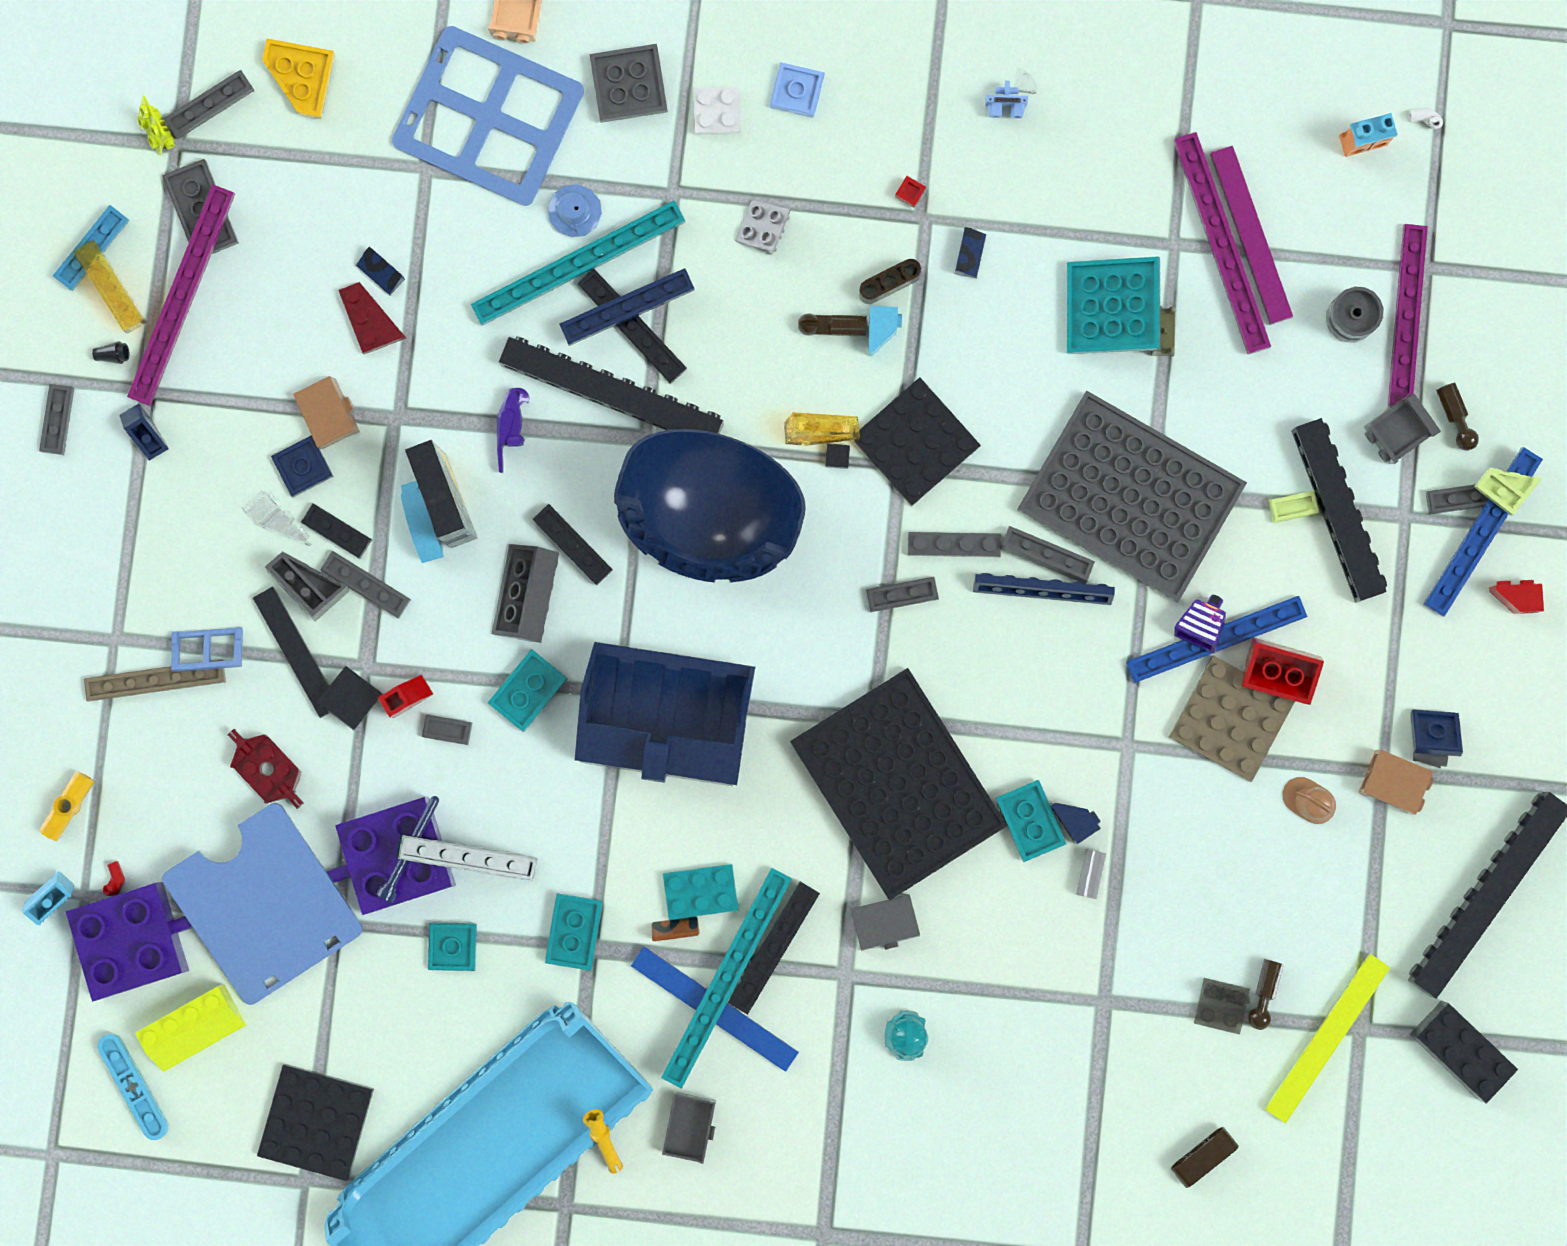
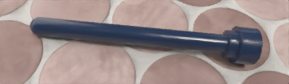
M437 796L430 798L411 836H422L439 803ZM398 860L387 883L384 882L383 886H379L376 895L393 903L397 895L395 893L397 888L395 887L409 860Z

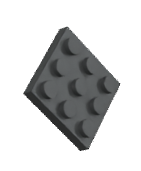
M657 43L589 54L600 123L668 112Z

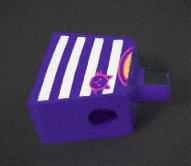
M1214 594L1210 596L1207 603L1196 599L1176 623L1174 636L1215 654L1226 620V612L1220 609L1223 599Z

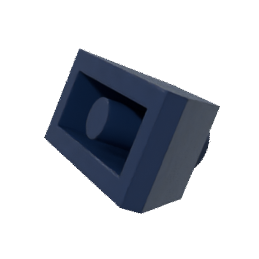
M139 403L119 415L123 429L149 461L169 449L154 422Z
M1059 803L1050 804L1052 811L1075 844L1081 843L1101 829L1098 825L1101 821L1094 811L1089 812L1088 809Z

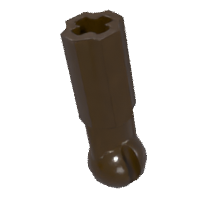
M807 313L798 320V329L803 335L866 337L867 316L814 315Z
M1454 382L1436 389L1448 421L1455 423L1458 429L1456 437L1458 447L1465 451L1476 448L1479 436L1476 431L1467 426L1465 419L1468 416V412L1456 383Z
M1264 959L1255 993L1259 997L1258 1005L1248 1015V1021L1254 1029L1263 1030L1271 1022V1016L1267 1009L1269 1001L1276 998L1284 966L1282 963Z

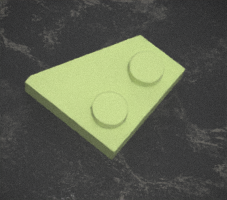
M1489 468L1474 487L1509 515H1514L1541 479L1539 477L1520 475L1519 473Z

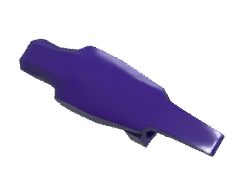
M522 388L509 389L497 416V456L500 473H504V445L508 447L524 446L525 439L520 435L522 429L520 406L524 402L528 404L530 396Z

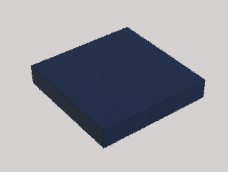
M312 435L271 456L293 498L334 477L320 448H317Z
M1412 709L1410 717L1414 753L1461 757L1463 746L1459 713Z

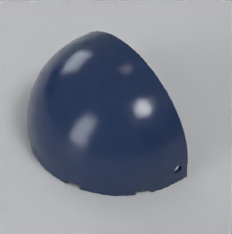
M691 429L661 431L637 441L625 456L614 492V504L617 506V517L622 529L631 542L644 555H651L659 561L658 565L674 573L695 580L713 583L716 580H729L730 583L751 580L777 568V564L783 559H787L792 553L800 535L806 511L805 499L800 486L793 476L772 457L732 437Z

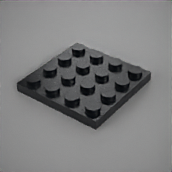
M921 377L851 437L854 443L911 507L981 447L980 443Z
M283 1064L257 1157L348 1181L374 1088L289 1064Z

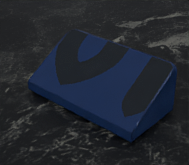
M969 227L964 228L954 274L977 279L986 239L985 233Z
M370 246L356 264L361 271L390 296L405 280L401 273Z

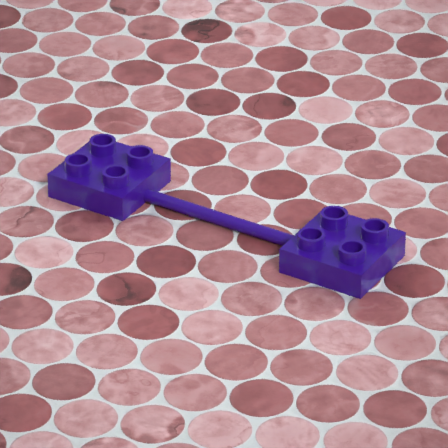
M422 797L335 825L346 865L327 870L326 872L334 883L351 878L362 915L456 886L450 867L408 861L395 887L397 888L395 892L397 895L393 903L376 895L379 886H383L384 882L387 883L399 860L396 858L401 834L412 835L430 800L429 797ZM433 813L421 838L442 841ZM163 882L153 883L65 911L92 1002L189 971L178 933L193 927L186 916L174 919Z

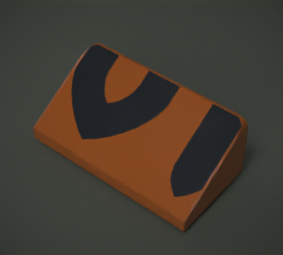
M697 917L652 923V941L654 942L698 936L700 934Z

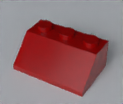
M1253 637L1246 658L1242 687L1311 705L1324 660L1319 655Z

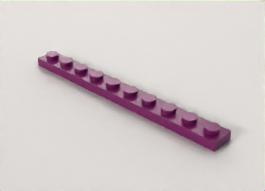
M1194 132L1175 138L1173 142L1247 354L1250 355L1271 347L1198 134Z
M212 184L127 395L128 398L151 406L236 195L234 192Z

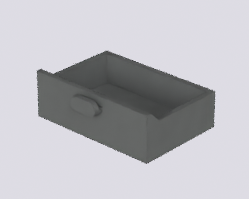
M910 894L893 898L890 901L884 900L851 909L861 951L884 946L885 950L899 947L898 942L920 937Z
M679 1092L674 1093L662 1155L695 1161L701 1164L704 1163L708 1140L713 1141L716 1128L711 1126L716 1100Z

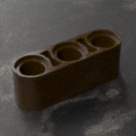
M906 259L863 281L859 290L861 301L865 304H873L915 283L920 277V263L915 259ZM913 267L917 273L913 276H908L904 269ZM892 277L896 280V284L894 286H887L884 283V279ZM867 287H872L876 293L869 297L863 293V290Z
M1220 1127L1175 1162L1171 1170L1183 1186L1189 1188L1233 1154L1239 1145L1225 1127Z

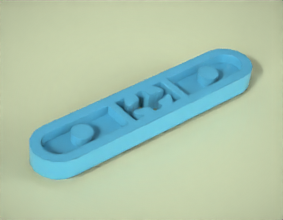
M110 1033L103 1036L98 1042V1051L143 1134L150 1140L163 1138L168 1132L167 1120L123 1040L116 1034ZM129 1080L132 1083H138V1087H136L137 1094L133 1090H128L127 1087L130 1086Z

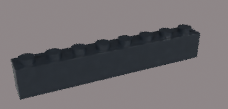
M1319 418L1291 430L1313 491H1315L1318 505L1355 603L1386 593V578L1383 574L1380 575L1377 567L1379 565L1378 557L1375 552L1372 553L1369 545L1371 544V538L1369 533L1364 531L1361 524L1363 517L1360 510L1355 508L1353 502L1355 496L1351 487H1348L1346 484V471L1342 465H1339L1337 460L1339 454L1335 444H1331L1329 438L1331 433L1328 424L1324 423L1322 418Z

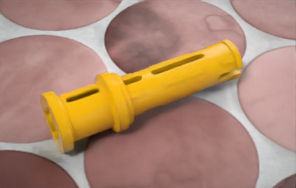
M593 1109L583 1116V1123L589 1127L591 1140L597 1142L609 1172L612 1174L618 1173L615 1165L621 1171L623 1164L609 1137L610 1128L604 1123L603 1112L599 1109Z

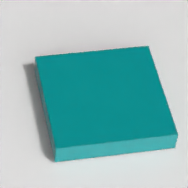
M429 923L428 970L476 971L477 924Z

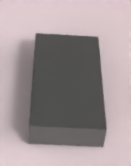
M426 714L422 737L469 745L473 722Z

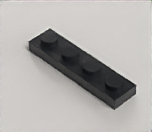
M550 504L545 506L532 519L596 586L613 571Z

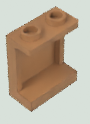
M1375 750L1358 793L1399 808L1410 815H1416L1424 806L1425 799L1422 798L1425 791H1428L1432 786L1433 777L1431 776L1433 771L1386 751Z

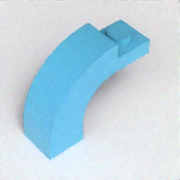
M417 481L401 485V500L405 517L421 563L444 557L442 541L437 537Z

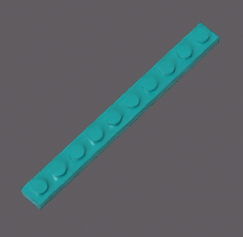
M674 200L472 303L471 306L480 324L483 326L685 223V219Z
M774 868L770 869L661 1076L662 1079L681 1089L683 1088L792 880L791 877Z

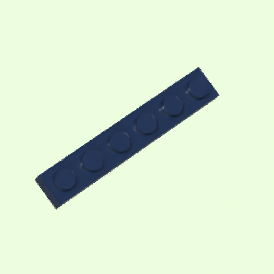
M686 268L566 320L559 325L568 345L571 346L693 292L695 288Z
M990 573L975 574L973 592L1111 605L1115 596V587L1106 584L1090 585L1080 581L1068 583L1058 579L1047 581L1039 580L1035 577L1016 578L1013 575L994 576Z

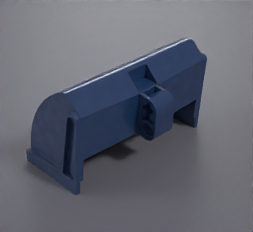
M594 642L580 691L574 760L583 764L642 772L641 780L665 783L666 777H674L732 787L733 785L737 786L747 713L756 667Z

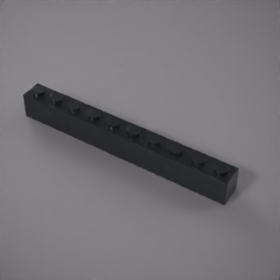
M516 336L515 339L508 337L499 359V364L502 367L664 430L691 429L720 434L724 425V421L720 419L721 415L715 412L708 411L706 414L699 411L700 407L687 402L686 405L678 403V399L668 394H665L664 397L660 396L651 387L644 386L642 389L635 386V382L623 377L622 380L614 378V374L607 370L601 369L599 372L592 369L593 366L584 361H580L579 364L570 361L571 357L560 352L558 355L549 352V348L540 344L534 347L528 344L529 341L519 336Z
M1551 792L1538 793L1533 798L1531 809L1528 813L1524 812L1517 822L1519 823L1515 831L1509 832L1505 837L1503 848L1501 850L1498 849L1490 859L1492 863L1488 869L1485 868L1480 872L1477 877V884L1474 888H1469L1463 897L1465 901L1460 907L1457 906L1452 911L1450 922L1447 926L1443 925L1436 934L1437 940L1433 945L1430 944L1424 950L1422 961L1419 964L1416 963L1409 972L1411 976L1408 981L1429 997L1438 998L1567 818V804Z

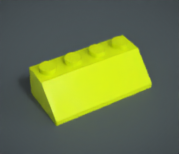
M225 984L139 1030L135 1035L146 1055L165 1072L246 1026V1023Z

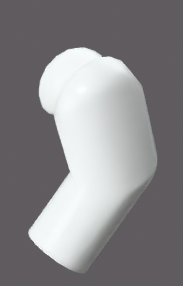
M1431 108L1409 111L1410 122L1423 121L1432 129H1439L1443 125L1442 117Z

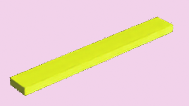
M1368 954L1265 1107V1110L1286 1124L1389 971L1390 967L1372 954Z

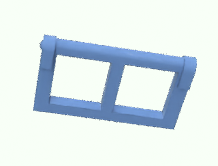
M243 628L172 632V672L242 667ZM234 635V660L210 662L211 637ZM204 637L203 662L180 664V639Z

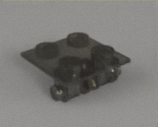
M1204 978L1194 1024L1240 1035L1246 1005H1249L1251 996H1249L1250 988Z

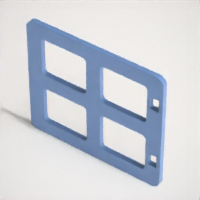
M448 26L441 34L393 135L392 143L396 149L520 205L528 206L533 203L584 95V88L580 82L455 26ZM457 47L501 66V70L487 100L483 103L439 83ZM441 50L447 52L443 64L436 62ZM517 75H523L563 93L558 108L546 130H541L501 111ZM432 101L476 120L469 138L458 157H454L414 139V134L429 103ZM412 112L418 115L413 127L406 124ZM492 129H497L537 147L534 159L520 185L514 184L475 165Z

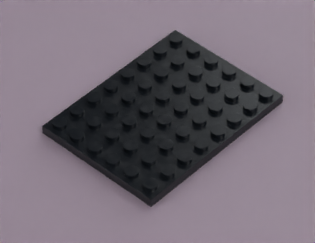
M906 668L790 741L889 901L1008 826L909 668Z

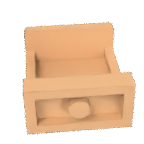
M495 0L492 21L488 26L490 35L497 40L510 38L523 44H528L529 41L535 42L542 0Z

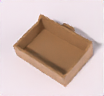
M329 376L293 394L317 448L324 449L360 432L350 411L354 409L349 397H344L336 378Z

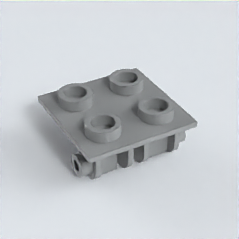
M752 199L735 241L764 249L765 253L772 255L777 250L778 240L782 238L781 233L785 231L784 227L787 220L790 219L789 214L791 210Z

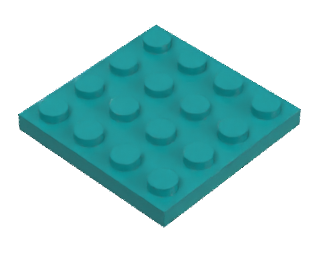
M1159 256L1067 262L1068 354L1160 350Z

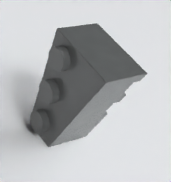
M283 551L265 566L268 574L314 622L349 592L348 585L329 577L327 574L310 567L308 564Z

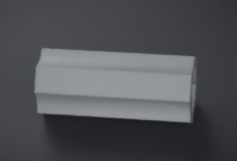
M1086 849L1076 895L1097 899L1106 853Z

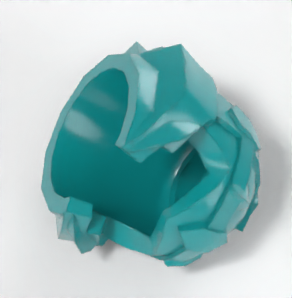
M903 1010L894 1016L891 1021H887L884 1033L885 1047L889 1048L890 1052L899 1061H914L916 1058L922 1057L923 1050L928 1043L929 1036L924 1026L926 1020L920 1017L917 1012Z

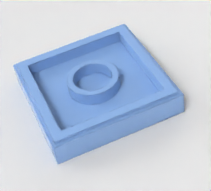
M780 62L770 108L814 118L825 72Z

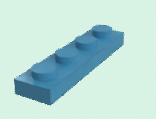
M109 205L53 274V277L73 291L130 220L113 206Z

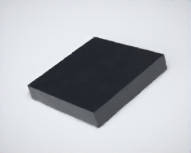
M345 666L318 699L317 704L354 731L377 703L378 697L383 693Z

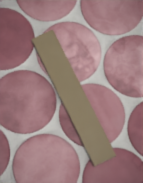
M223 659L212 660L210 662L223 661ZM171 666L84 678L87 702L226 683L224 668L172 672Z

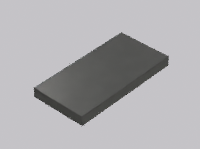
M205 159L162 175L188 243L212 184L216 185ZM228 215L212 254L239 244Z

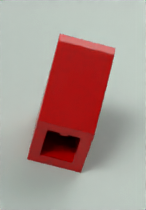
M1520 580V584L1511 585V581H1497V585L1489 587V592L1513 614L1539 613L1544 611L1542 583L1534 584V580Z
M421 674L397 685L379 696L378 699L389 718H396L431 697L434 693Z

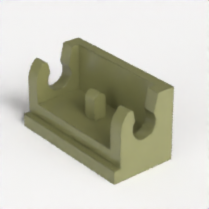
M1160 306V350H1151V356L1174 357L1175 307L1162 309V306Z

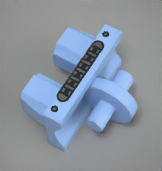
M1005 80L1004 87H995V94L1004 95L986 96L985 106H988L989 118H1001L1002 106H1010V118L1021 119L1028 104V96L1010 95L1018 94V87H1010L1009 80Z

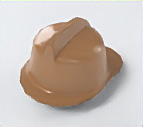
M1296 777L1285 785L1282 792L1283 801L1286 807L1295 814L1313 824H1323L1334 816L1336 801L1326 788L1305 777Z

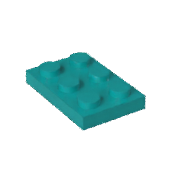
M531 649L488 701V704L522 732H525L568 678Z
M1039 779L996 797V801L1023 862L1066 845V841Z
M732 864L663 873L669 920L739 910Z
M560 893L556 894L545 958L546 964L592 971L603 907L602 900Z

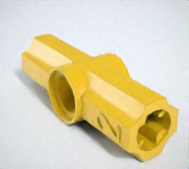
M76 771L61 796L54 801L53 809L39 829V832L49 839L58 841L73 816L77 815L80 811L81 803L95 781L86 774ZM66 800L71 804L68 812H65L63 809V804Z

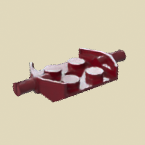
M233 729L232 733L229 732L227 736L237 746L230 767L234 768L264 800L265 804L286 799L296 809H299L304 802L295 794V789L300 780L301 770L268 735L263 734L246 739L236 729ZM269 762L273 765L274 770L271 775L266 776L262 772V766Z

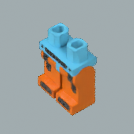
M1392 113L1350 124V129L1347 132L1341 133L1339 138L1345 157L1363 153L1366 150L1370 151L1388 146L1398 133Z

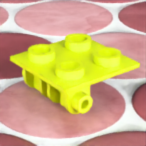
M143 95L137 121L140 128L145 129L148 134V142L151 148L156 149L160 156L164 147L171 149L175 146V140L168 127L164 126L165 121L159 110L154 108L153 105L150 106L145 95Z

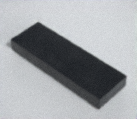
M312 503L301 521L302 524L361 559L372 542L371 538Z

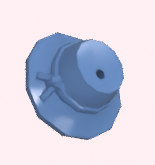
M578 184L563 186L552 195L547 207L550 223L559 233L570 237H580L589 234L597 227L602 214L600 199L591 189Z

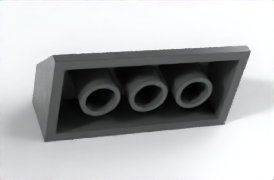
M509 544L492 629L493 635L541 643L546 616L549 610L555 571L558 565L559 552L538 546Z

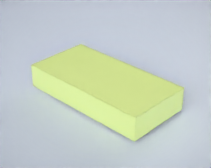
M1315 491L1268 501L1273 523L1320 513Z

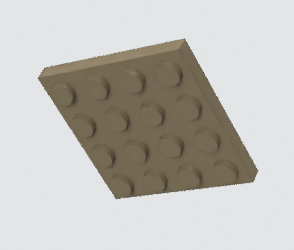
M1213 655L1174 725L1169 738L1252 782L1295 701L1242 687L1244 672Z

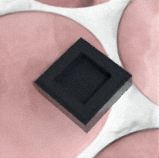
M827 443L825 467L848 469L850 445Z

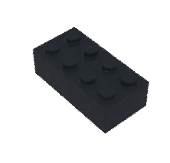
M1440 1001L1409 1034L1478 1101L1485 1104L1519 1070L1453 1006L1444 1001Z

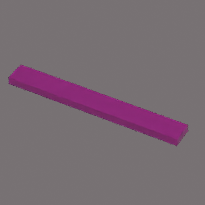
M1232 145L1211 152L1210 156L1269 324L1272 325L1293 317L1234 147Z
M1403 225L1387 406H1393L1408 394H1414L1428 226Z

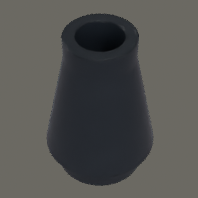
M117 341L93 348L92 355L95 361L123 364L124 361L129 360L130 352L126 343Z

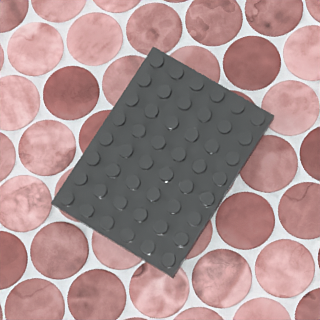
M1086 390L1017 511L1178 603L1247 482Z

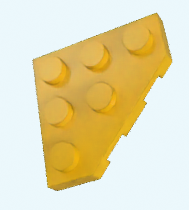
M267 38L262 61L297 113L302 116L322 118L335 52L333 50Z

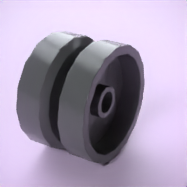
M1354 286L1345 289L1330 303L1326 311V323L1329 331L1337 339L1355 343L1364 340L1380 326L1384 307L1381 299L1374 291L1366 287Z

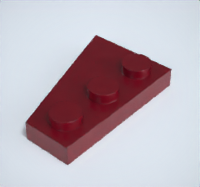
M360 282L338 290L364 355L406 339L404 334Z

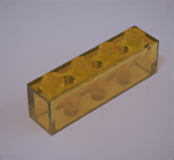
M95 240L73 251L123 332L128 334L147 323Z

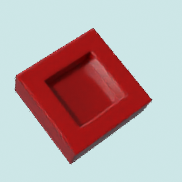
M906 176L895 197L915 208L925 192L926 186Z

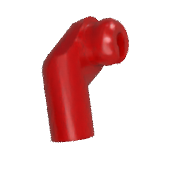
M119 861L107 865L111 879L107 885L103 886V893L106 896L117 895L125 883V877Z

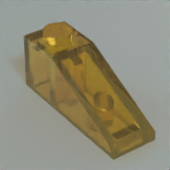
M792 412L784 422L785 444L809 446L858 440L860 438L858 416Z

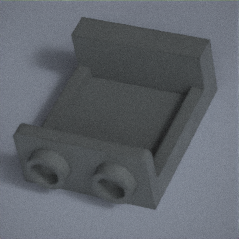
M1408 394L1364 426L1367 431L1364 433L1371 444L1375 443L1380 449L1378 452L1380 458L1385 463L1389 462V464H1396L1399 462L1398 459L1426 439L1434 437L1441 432L1415 394Z

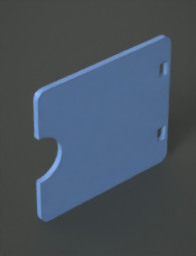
M271 803L237 825L242 835V846L234 859L227 862H215L206 858L200 851H197L166 871L162 877L163 884L242 1001L248 1005H253L350 943L359 937L363 930L361 922L283 806L279 803ZM336 936L340 942L328 949L325 941ZM275 975L279 981L267 988L264 981Z

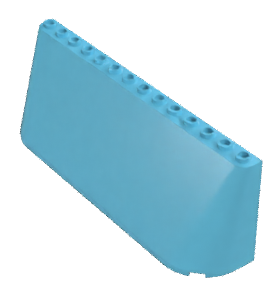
M565 1002L563 1007L560 1008L554 1005L530 1022L346 1186L336 1199L339 1201V1204L333 1211H329L324 1225L326 1242L330 1246H479L484 1244L498 1228L504 1227L516 1212L522 1211L533 1197L540 1195L544 1187L551 1181L558 1179L563 1170L569 1165L576 1163L581 1154L596 1145L597 1142L590 1138L589 1127L583 1123V1116L593 1109L601 1110L604 1115V1123L612 1131L617 1122L630 1115L633 1108L640 1102L648 1099L653 1088L576 1004Z

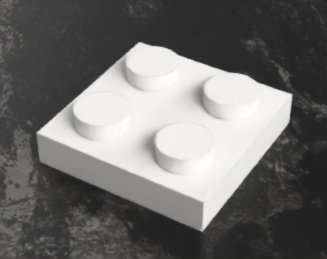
M739 87L694 88L695 135L741 134Z

